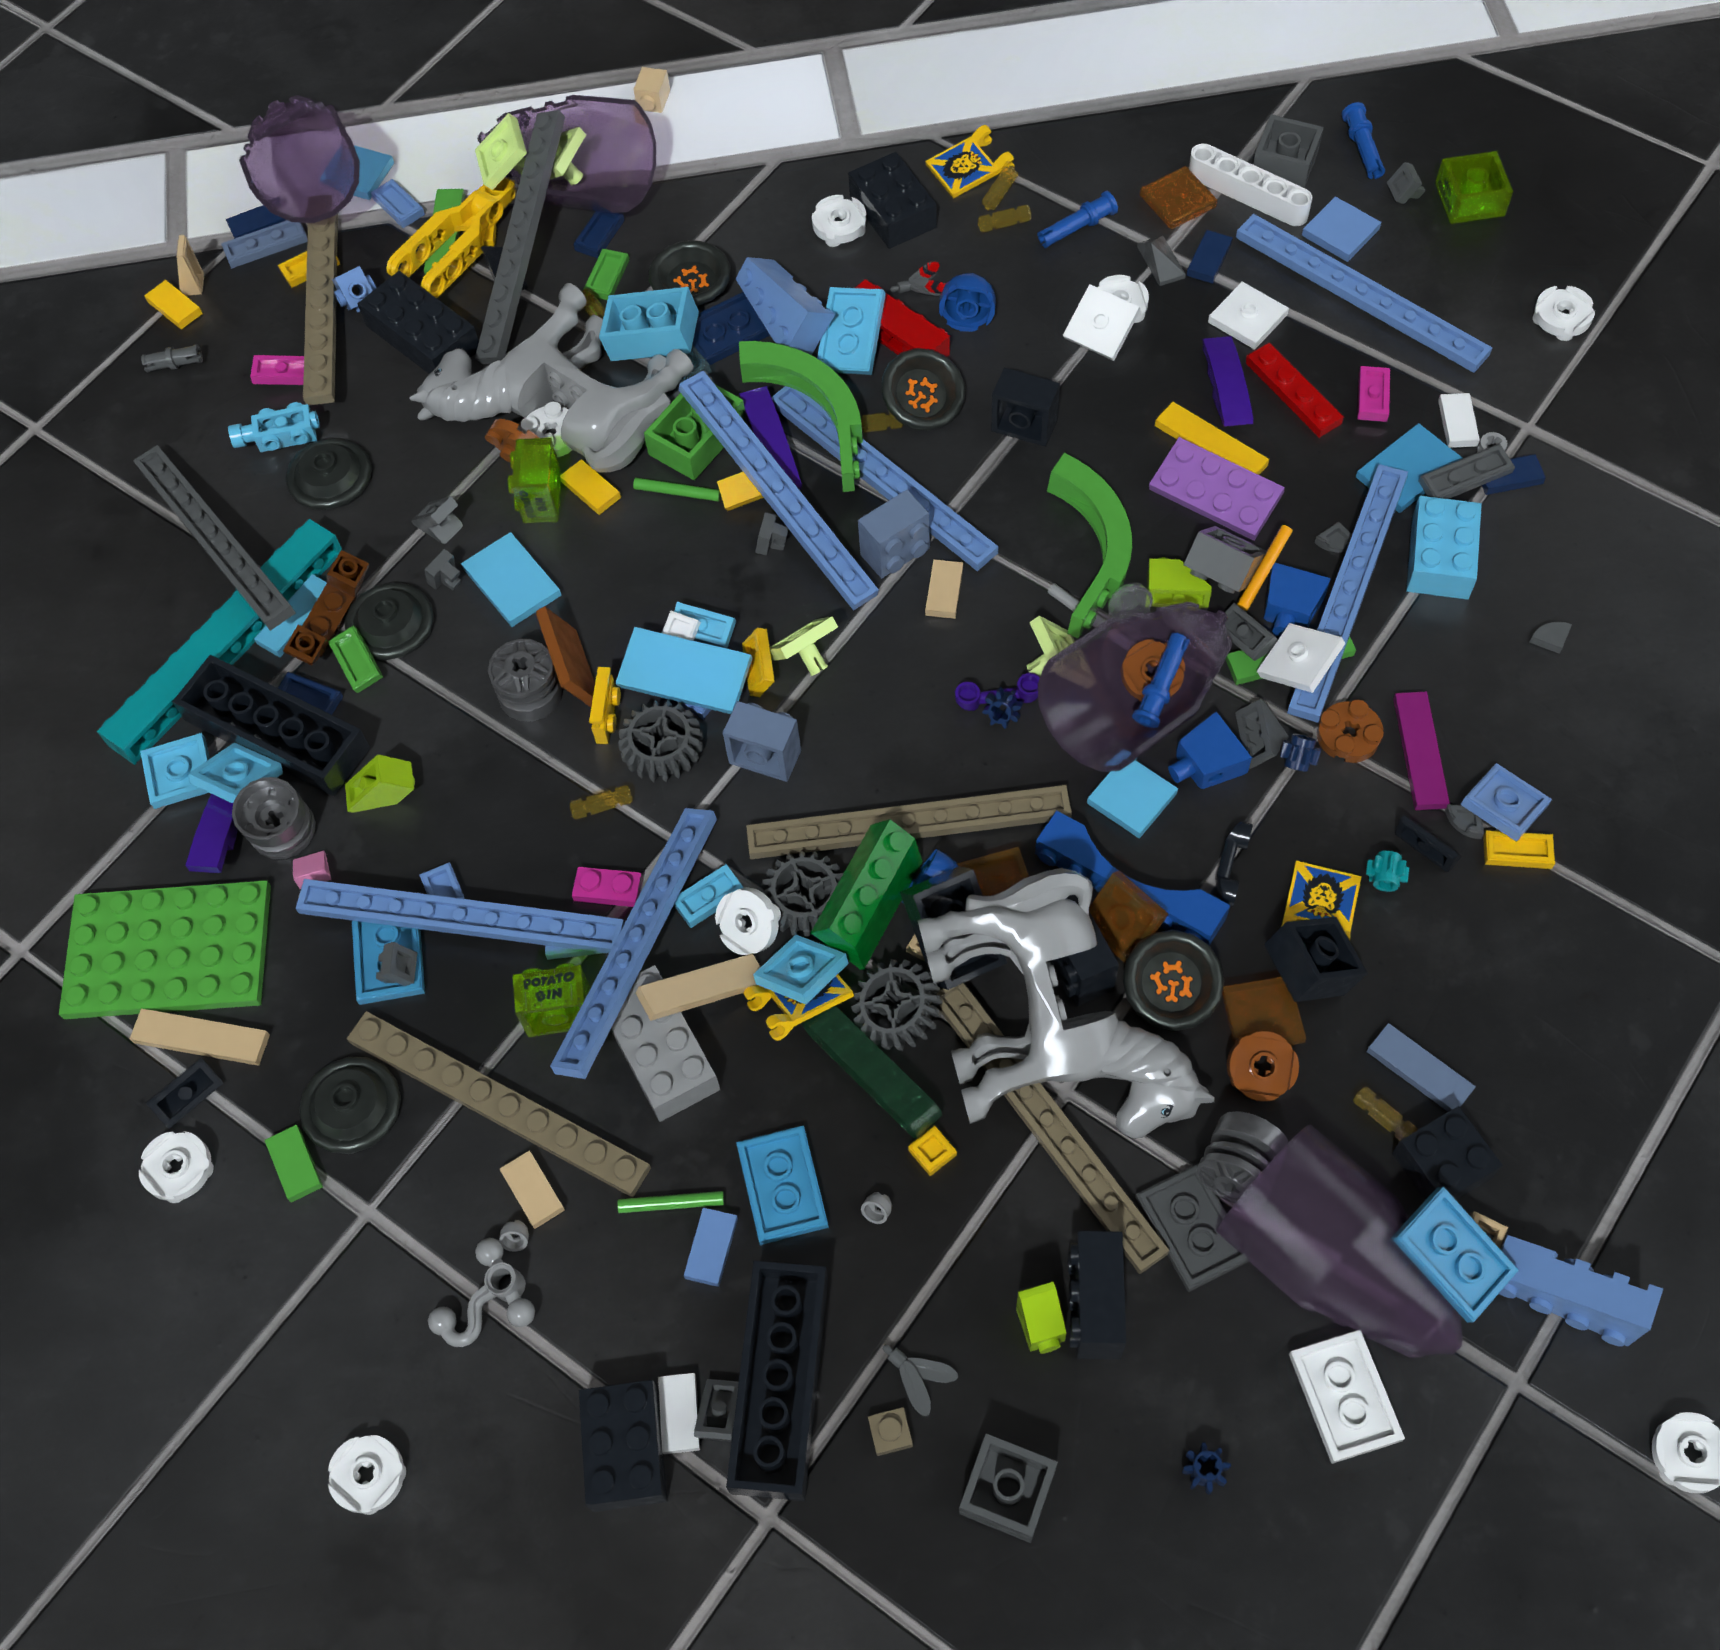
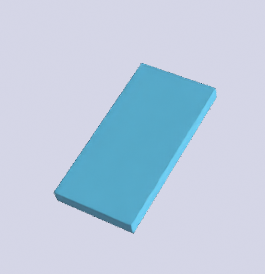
M634 627L616 685L620 688L731 714L737 701L740 699L753 658L751 654Z

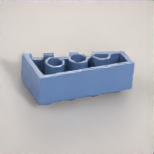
M747 257L736 277V281L776 344L796 348L812 355L835 313L830 309H825L817 297L810 296L806 292L807 288L800 283H796L793 280V276L775 260Z
M1510 1235L1504 1238L1500 1250L1519 1271L1501 1290L1499 1295L1507 1298L1517 1297L1530 1303L1529 1306L1535 1311L1543 1314L1553 1313L1564 1318L1569 1326L1579 1330L1589 1329L1602 1335L1601 1338L1604 1341L1615 1346L1622 1347L1625 1345L1628 1347L1651 1330L1663 1288L1649 1284L1648 1290H1644L1630 1285V1277L1614 1272L1613 1276L1601 1275L1594 1272L1591 1263L1579 1259H1565L1561 1261L1557 1259L1558 1254L1556 1251Z

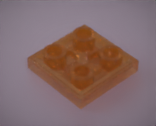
M1186 166L1140 189V196L1171 230L1217 207L1218 200Z
M1282 977L1223 987L1222 997L1234 1043L1238 1037L1260 1030L1279 1034L1290 1045L1305 1043L1306 1035L1297 1002H1294Z

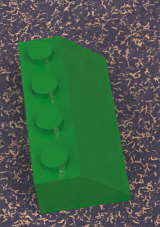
M891 819L870 825L811 931V934L830 948L846 953L848 961L860 970L865 969L902 901L900 892L909 888L923 862L915 838Z

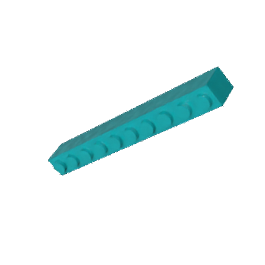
M308 519L274 552L260 569L288 601L312 574L319 578L336 560L342 548L335 534L313 520ZM236 590L212 614L211 618L199 630L195 631L190 636V639L177 652H174L168 661L156 673L152 674L146 683L134 695L130 696L112 717L103 723L102 727L97 731L108 747L135 765L141 759L140 751L152 748L182 717L172 701L208 656L212 655L233 665L255 643L254 638L266 625Z

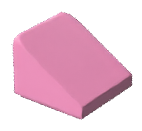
M325 851L293 860V878L299 889L302 888L304 879L331 880Z

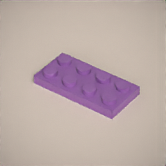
M1180 437L1149 484V490L1254 541L1284 494L1285 487Z

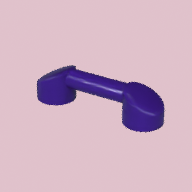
M1026 673L1018 679L1017 687L1005 688L1003 690L1010 693L1015 690L1014 696L1016 699L1023 703H1031L1042 692V680L1036 674ZM963 682L955 690V700L964 710L974 711L978 709L980 704H988L985 698L989 693L996 697L997 690L980 692L979 687L975 683Z

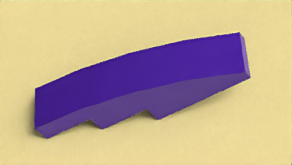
M1232 336L1203 339V351L1208 362L1207 373L1213 386L1212 398L1223 426L1253 424L1249 393Z
M767 386L739 393V397L744 401L749 428L796 487L801 490L802 483Z
M211 794L201 816L185 866L189 871L222 872L227 850H233L238 832L232 817L233 803Z

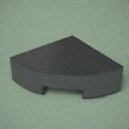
M1337 522L1316 536L1314 543L1324 550L1342 553L1347 551L1352 534L1340 522Z
M1566 622L1544 624L1535 631L1529 643L1560 654L1572 624Z
M1447 805L1445 809L1446 816L1450 824L1458 832L1470 838L1482 839L1484 831L1483 822L1480 817L1462 805Z

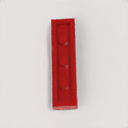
M1270 342L1247 355L1245 363L1319 438L1342 424L1344 416Z

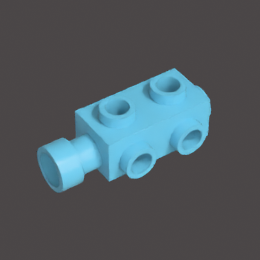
M293 402L286 409L274 411L270 408H264L257 415L251 416L252 424L244 426L241 423L229 425L228 432L234 448L245 447L247 443L255 441L259 451L265 452L317 441L316 429L320 428V423L316 411L311 412L308 404L303 405Z

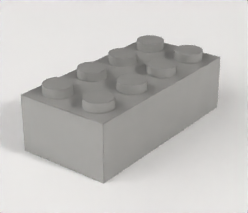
M654 965L638 974L610 1030L656 1117L661 1122L720 1091V1087L713 1069L682 1013L678 1012L650 1021L635 994L639 986L663 980Z

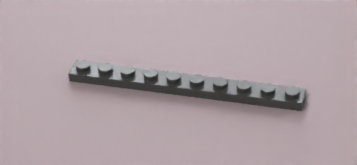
M560 110L537 113L475 355V360L480 364H491L497 360L501 361L506 355L565 120V115Z
M158 445L133 460L141 473L270 631L296 614L288 601Z

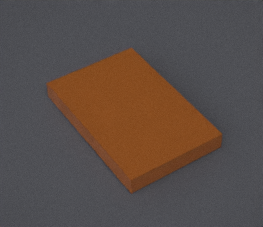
M544 606L536 611V616L560 686L591 707L595 681L577 630Z

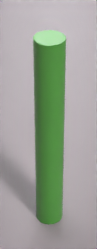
M642 478L634 479L633 488L636 490L717 502L721 500L720 490Z
M716 1191L618 1199V1213L724 1205V1192Z

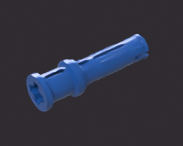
M1360 102L1352 103L1342 111L1343 121L1349 126L1348 134L1350 139L1355 141L1358 146L1368 178L1373 179V175L1374 179L1380 178L1385 173V167L1372 138V123L1365 116V105Z
M1104 191L1101 197L1094 201L1082 203L1080 210L1039 231L1037 233L1039 242L1043 243L1042 246L1044 248H1048L1053 243L1086 225L1095 226L1103 217L1109 214L1115 215L1118 212V205L1114 196L1109 191Z
M1171 633L1151 683L1143 688V699L1138 710H1134L1132 718L1139 724L1150 728H1158L1161 722L1159 716L1164 704H1168L1170 701V686L1190 643L1186 636L1179 633Z

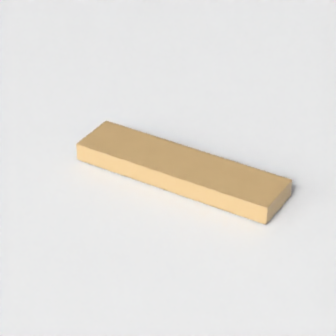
M752 953L639 986L635 994L650 1021L744 993V990L750 986H759L756 985L753 974L760 968V965Z
M141 1009L130 1040L134 1044L259 1066L270 1034L266 1030Z

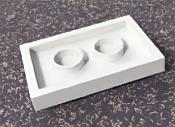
M1361 1330L1293 1350L1289 1353L1331 1464L1402 1442L1405 1439Z

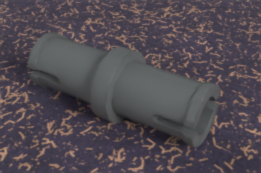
M198 344L178 349L168 347L162 352L143 354L141 361L142 365H147L144 367V370L148 373L166 368L176 370L182 365L203 362L202 351L197 352L201 348Z

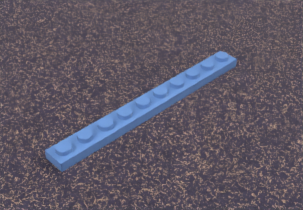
M1252 214L1237 230L1236 238L1473 373L1490 356L1491 346L1255 214Z
M704 370L679 384L680 393L849 606L855 610L876 597L879 589Z
M786 386L771 397L778 412L841 461L836 428L829 415L817 402L802 392ZM862 439L863 443H857L858 455H852L853 461H859L860 478L888 500L908 490L929 512V533L976 571L980 570L998 554V546L868 442Z
M1378 464L1317 631L1342 637L1345 645L1313 693L1295 688L1287 714L1319 723L1408 475L1407 471Z
M684 809L550 1065L556 1075L586 1079L717 821L714 811Z
M304 879L296 905V910L299 914L609 953L625 924L624 919L310 879Z

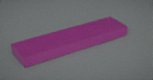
M1427 691L1395 693L1393 701L1414 809H1446L1450 802Z

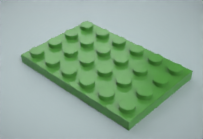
M268 881L75 894L59 1015L63 1019L133 1015L139 1014L141 1009L158 1012L260 1006L271 885Z

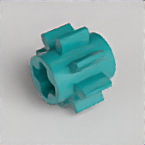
M1381 851L1377 853L1375 860L1367 861L1366 875L1369 876V882H1373V886L1376 889L1391 892L1400 887V882H1408L1409 867L1406 866L1407 861L1402 860V856L1399 853Z

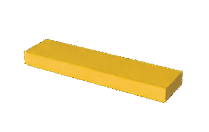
M1172 402L1155 420V427L1175 439L1179 437L1258 475L1268 466L1269 459L1175 402Z

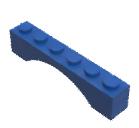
M1057 810L1036 840L1035 854L1043 863L1082 874L1092 882V886L1095 887L1099 894L1107 898L1113 897L1122 902L1129 911L1135 914L1141 913L1149 917L1161 929L1194 934L1210 946L1227 918L1230 905L1201 889L1187 891L1165 890L1148 886L1129 878L1114 868L1100 854L1091 841L1085 825Z

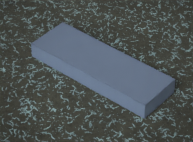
M295 217L221 243L232 269L307 242L308 238L299 217Z
M1389 1023L1366 1051L1448 1112L1458 1106L1461 1107L1476 1087Z

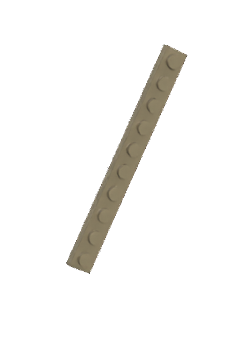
M335 197L309 200L303 399L305 404L309 406L335 402L337 299L334 291L337 289L332 281L333 278L337 277L338 204Z
M1062 785L746 825L749 855L750 860L784 856L788 855V853L799 854L801 850L807 853L859 846L870 825L891 819L915 839L1045 823L1050 821L1056 810L1070 818L1072 813L1067 786Z
M964 983L949 990L942 988L936 994L943 999V1003L936 1007L942 1012V1015L967 1048L972 1045L977 1035L983 1033L1004 1036ZM1007 1057L997 1058L987 1062L982 1067L987 1071L991 1068L1013 1066L1023 1060ZM1041 1083L1025 1086L1004 1095L1107 1232H1123V1253L1139 1274L1169 1254L1170 1250Z
M367 1011L347 1037L350 1044L632 1198L651 1169L650 1164Z

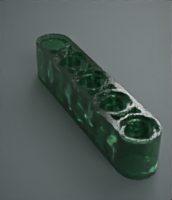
M836 1006L802 1022V1026L808 1035L913 1138L918 1139L943 1115L936 1103Z

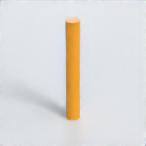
M1282 525L1237 603L1241 609L1248 611L1293 532L1290 527Z

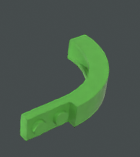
M739 341L740 368L743 383L764 382L790 387L807 395L826 411L838 434L843 492L855 491L854 479H860L859 461H853L852 455H858L857 443H863L862 424L856 400L842 378L824 362L796 348L771 342Z
M1064 453L1051 471L1047 492L1063 499L1085 517L1096 533L1102 551V567L1071 616L1067 634L1079 638L1085 628L1090 630L1097 616L1095 611L1098 607L1103 609L1108 598L1116 602L1122 590L1131 560L1132 532L1126 511L1112 488L1090 467Z

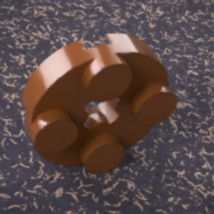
M496 419L487 431L485 439L501 451L500 456L510 463H515L516 460L526 461L525 463L529 465V461H531L529 458L536 456L537 464L530 466H537L541 460L540 456H542V454H539V451L545 450V445H536L544 444L541 439L530 430L526 434L517 430L520 424L506 419ZM525 444H533L530 448L524 447ZM526 449H533L535 455L528 457L527 454L534 453H527Z
M1147 639L1135 644L1127 652L1120 667L1121 679L1126 690L1140 702L1143 699V688L1150 684L1153 679L1152 676H1147L1146 672L1148 669L1146 665L1150 664L1153 668L1158 666L1166 649V642L1163 644ZM1183 657L1169 689L1170 698L1177 693L1183 683L1185 672Z
M1363 700L1339 702L1330 706L1322 713L1317 730V739L1321 748L1329 756L1334 758L1336 755L1340 758H1345L1344 762L1349 763L1362 762L1373 756L1380 745L1384 734L1383 725L1379 716ZM1345 727L1354 728L1356 730V737H1352L1349 733L1344 734Z
M1263 1030L1253 1031L1238 1037L1232 1046L1227 1059V1071L1232 1086L1243 1095L1257 1101H1272L1279 1098L1287 1090H1290L1295 1084L1299 1073V1060L1291 1045L1281 1035ZM1261 1056H1266V1062L1271 1063L1272 1066L1271 1070L1264 1071V1075H1258V1069L1254 1068L1255 1061H1259Z

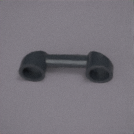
M1246 822L1237 824L1227 836L1215 881L1218 898L1231 907L1234 906L1239 881L1230 879L1237 847L1247 850L1253 824Z

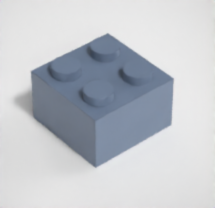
M908 490L903 491L858 519L860 555L881 579L890 573H896L904 564L914 558L921 557L930 548L929 512Z
M737 701L723 731L729 764L788 782L801 753L797 719L784 712L774 713L765 710L755 703L746 704Z

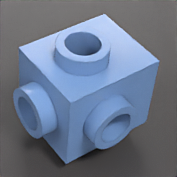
M360 266L332 279L337 289L334 291V295L340 306L346 305L348 310L355 308L357 313L360 312L357 303L376 289L370 275L365 276ZM353 286H355L358 289L357 296L354 295L352 292Z

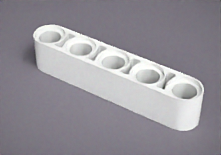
M1198 144L1192 148L1188 173L1194 181L1289 225L1301 226L1307 222L1312 203V194L1307 189L1211 145Z

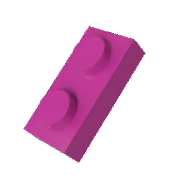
M254 355L250 375L252 384L303 385L304 356Z
M1361 366L1358 379L1357 419L1387 422L1390 401V368Z
M578 867L572 898L575 902L634 907L641 892L643 876L639 872Z

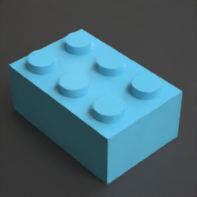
M689 287L609 295L599 339L610 361L653 357L655 354L667 356L673 349H679L685 354L691 353L699 310Z
M1419 496L1412 516L1406 592L1469 600L1477 580L1482 503Z

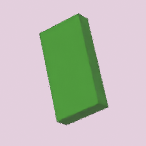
M602 249L584 287L585 296L608 300L609 295H614L630 261L629 255L623 252Z
M354 625L328 641L355 692L359 693L383 678L363 637Z
M297 1125L265 1139L286 1197L291 1203L323 1188L301 1129Z

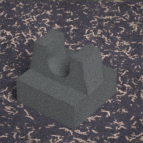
M1404 162L1387 181L1398 203L1405 204L1409 198L1419 199L1425 192L1413 164Z
M764 513L755 553L767 556L769 548L784 550L788 527L775 523L776 515Z
M445 549L424 569L427 584L436 590L443 584L454 591L461 583V580L458 578L460 571L455 568L454 555Z
M396 942L384 944L383 952L379 954L378 961L382 962L381 971L377 972L376 979L384 983H398L403 986L414 984L418 953Z

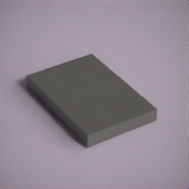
M1198 1164L1137 1193L1135 1196L1151 1227L1170 1250L1167 1256L1188 1292L1240 1267L1252 1259L1218 1197L1200 1181L1197 1174Z

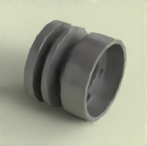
M516 639L505 643L494 652L489 660L488 674L501 708L509 717L519 721H536L547 717L557 708L562 698L563 688L560 686L549 651L542 643L532 639Z
M263 777L250 782L240 790L233 802L232 817L235 826L253 847L265 857L270 859H287L298 855L309 845L314 836L316 822L311 809L288 782L277 777Z
M1227 1112L1220 1117L1212 1134L1211 1144L1206 1147L1204 1157L1201 1158L1198 1164L1197 1174L1200 1181L1210 1191L1234 1204L1248 1207L1260 1206L1267 1202L1271 1188H1273L1276 1181V1174L1280 1172L1290 1148L1288 1139L1278 1127L1266 1119L1245 1112Z

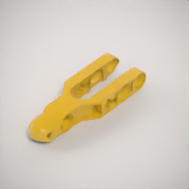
M504 177L493 190L483 184L478 190L472 192L459 206L436 212L389 258L386 267L388 275L393 276L396 272L400 271L407 277H410L455 232L465 231L449 247L450 250L438 262L432 264V268L422 279L421 287L435 298L439 297L482 254L481 247L484 246L485 233L499 221L503 210L516 196L514 181Z

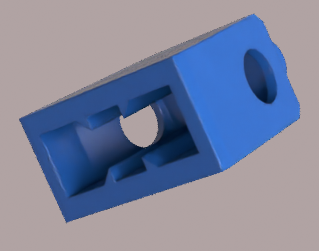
M1274 563L1268 581L1264 619L1275 623L1272 629L1273 634L1280 638L1289 623L1308 628L1325 599L1331 578Z
M1216 712L1178 742L1176 752L1178 761L1170 765L1168 770L1176 783L1191 776L1199 788L1205 789L1248 773L1252 757Z

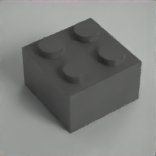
M1271 114L1255 152L1253 165L1305 188L1319 152L1324 127Z
M1213 526L1198 532L1184 562V566L1191 569L1190 573L1203 580L1211 578L1219 582L1217 586L1220 589L1229 593H1235V591L1240 592L1246 589L1267 550L1217 526Z
M985 1434L959 1507V1514L1031 1543L1058 1462Z

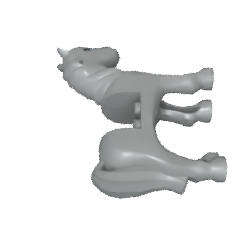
M566 283L559 292V306L552 317L532 336L509 351L501 361L497 360L472 375V360L465 350L458 348L447 352L436 369L419 386L417 393L409 397V399L421 402L424 407L418 413L419 420H428L438 416L445 421L459 422L477 421L494 417L499 413H511V411L526 418L536 409L544 407L547 403L554 400L561 407L569 409L561 426V439L564 444L583 455L593 470L597 472H613L624 468L633 461L645 442L644 432L671 404V400L666 393L675 389L681 378L688 376L693 371L694 366L684 352L679 349H673L667 354L666 358L660 354H655L647 364L648 374L642 382L625 387H613L590 378L579 369L588 363L597 361L602 356V343L599 335L603 319L597 315H591L585 323V334L581 341L572 349L561 353L558 350L559 340L579 322L577 313L586 306L587 302L584 294L578 287L572 283Z
M1064 868L1049 870L1024 878L1009 889L994 896L969 895L966 899L965 911H949L937 918H924L918 920V925L934 984L948 980L953 969L968 959L984 954H1002L1010 957L1025 978L1029 1003V1024L1025 1035L998 1036L991 1033H983L976 1036L969 1048L951 1051L960 1085L972 1081L978 1069L991 1060L1005 1057L1023 1060L1013 1066L991 1068L985 1072L982 1081L977 1087H968L961 1090L970 1124L985 1119L995 1100L1019 1088L1047 1081L1075 1082L1105 1077L1132 1082L1128 1097L1117 1112L1116 1127L1130 1138H1142L1165 1123L1194 1117L1201 1103L1214 1102V1097L1209 1094L1206 1087L1199 1084L1189 1057L1182 1053L1173 1042L1166 1041L1159 1035L1145 1031L1140 1027H1130L1125 1021H1118L1115 1012L1112 1011L1090 1013L1067 1019L1063 1001L1059 998V995L1055 996L1053 987L1058 986L1054 966L1046 961L1080 953L1097 945L1096 934L1089 917V906L1093 892L1092 882L1076 871ZM1070 895H1076L1078 898V904L1075 901L1067 899V897Z

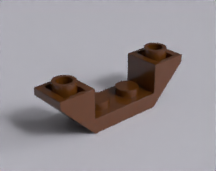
M343 550L340 551L327 573L326 586L302 626L297 625L283 652L311 666L326 652L329 647L328 641L334 638L348 613L349 607L355 601L369 563Z

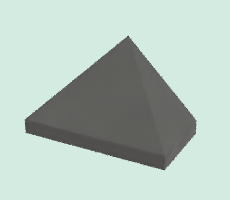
M1163 235L1137 244V248L1159 286L1185 278L1184 270Z
M1259 699L1235 712L1241 743L1252 757L1249 769L1275 757L1282 748L1283 741L1287 740L1289 736L1265 701Z

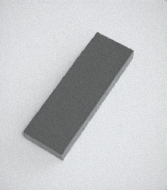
M1498 444L1424 474L1418 482L1428 497L1450 499L1513 473L1515 466L1501 444Z

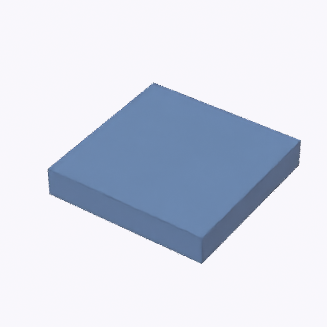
M1335 196L1303 228L1302 236L1348 262L1377 233L1381 222Z
M1496 763L1466 795L1461 805L1517 842L1548 807L1552 799Z

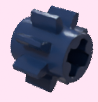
M999 687L996 697L990 693L987 695L985 701L990 705L986 706L982 713L989 715L991 726L997 723L1002 724L1003 728L1006 729L1010 719L1014 722L1019 720L1021 715L1016 710L1021 709L1023 702L1017 701L1014 696L1015 690L1011 693L1004 692L1003 688ZM1005 705L1007 708L1002 711L999 707Z
M1293 734L1291 741L1284 740L1280 752V757L1286 758L1284 766L1304 772L1308 771L1310 764L1317 766L1321 749L1315 747L1316 739L1305 735Z
M1202 1443L1198 1455L1190 1450L1187 1452L1186 1457L1192 1464L1185 1466L1182 1469V1473L1191 1475L1193 1479L1190 1486L1191 1489L1201 1485L1205 1486L1207 1494H1211L1214 1482L1222 1487L1225 1486L1227 1481L1220 1474L1222 1471L1229 1470L1231 1464L1227 1462L1222 1463L1219 1457L1222 1453L1221 1448L1215 1452L1208 1451L1206 1443ZM1209 1461L1213 1465L1212 1473L1209 1472L1204 1476L1199 1472L1201 1464L1204 1465Z

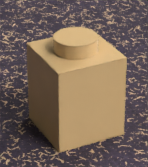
M641 68L633 89L637 110L663 112L670 93L667 70Z

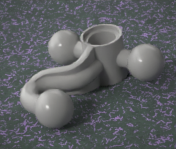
M495 1238L481 1240L475 1250L479 1263L489 1266V1269L485 1274V1285L472 1295L468 1303V1326L466 1330L459 1333L454 1329L457 1322L456 1315L449 1307L435 1308L429 1315L428 1325L430 1330L436 1335H441L446 1343L453 1347H465L472 1344L478 1338L482 1329V1306L495 1297L508 1303L509 1306L506 1313L511 1325L524 1327L529 1325L534 1319V1305L531 1301L521 1298L525 1290V1279L511 1265L503 1263V1246ZM508 1274L511 1275L512 1278L509 1286L499 1290L500 1280Z

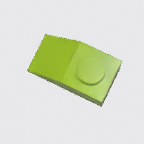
M1166 557L1158 559L1149 558L1146 606L1208 609L1211 586L1205 580L1190 573L1191 569L1184 566V562L1181 560Z
M377 754L345 784L347 811L354 813L398 804L414 790L415 778L412 775L411 762Z
M1054 1282L1018 1292L1016 1311L1030 1352L1039 1349V1352L1044 1354L1059 1349L1061 1347L1060 1343L1065 1341L1066 1329Z

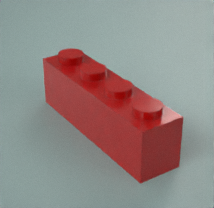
M864 279L859 285L855 287L865 289H882L880 286L874 285L866 279ZM886 293L878 342L897 355L904 351L921 348L931 349L948 357L950 355V335L944 329L936 327L927 321L923 315L915 313L906 307L901 300L894 299Z

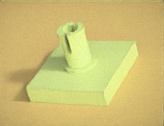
M510 113L503 118L475 149L483 184L491 190L512 169L522 175V168L526 159L524 156L527 154L518 120Z
M580 127L561 133L550 179L563 176L571 186L577 184L582 179L583 173L571 162L586 136Z
M832 616L813 620L770 647L771 660L788 659L792 655L799 653L810 672L809 674L811 676L821 672V669H826L828 665L814 643L838 628V625Z
M1041 616L1029 622L1044 652L1040 657L1026 665L1027 669L1031 670L1029 673L1036 674L1042 678L1053 671V673L1083 688L1094 682L1073 636L1067 634L1068 630Z

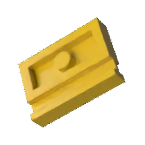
M598 667L589 718L596 744H609L610 733H615L616 731L614 707L620 704L621 691L620 687H616L613 675H610V667Z

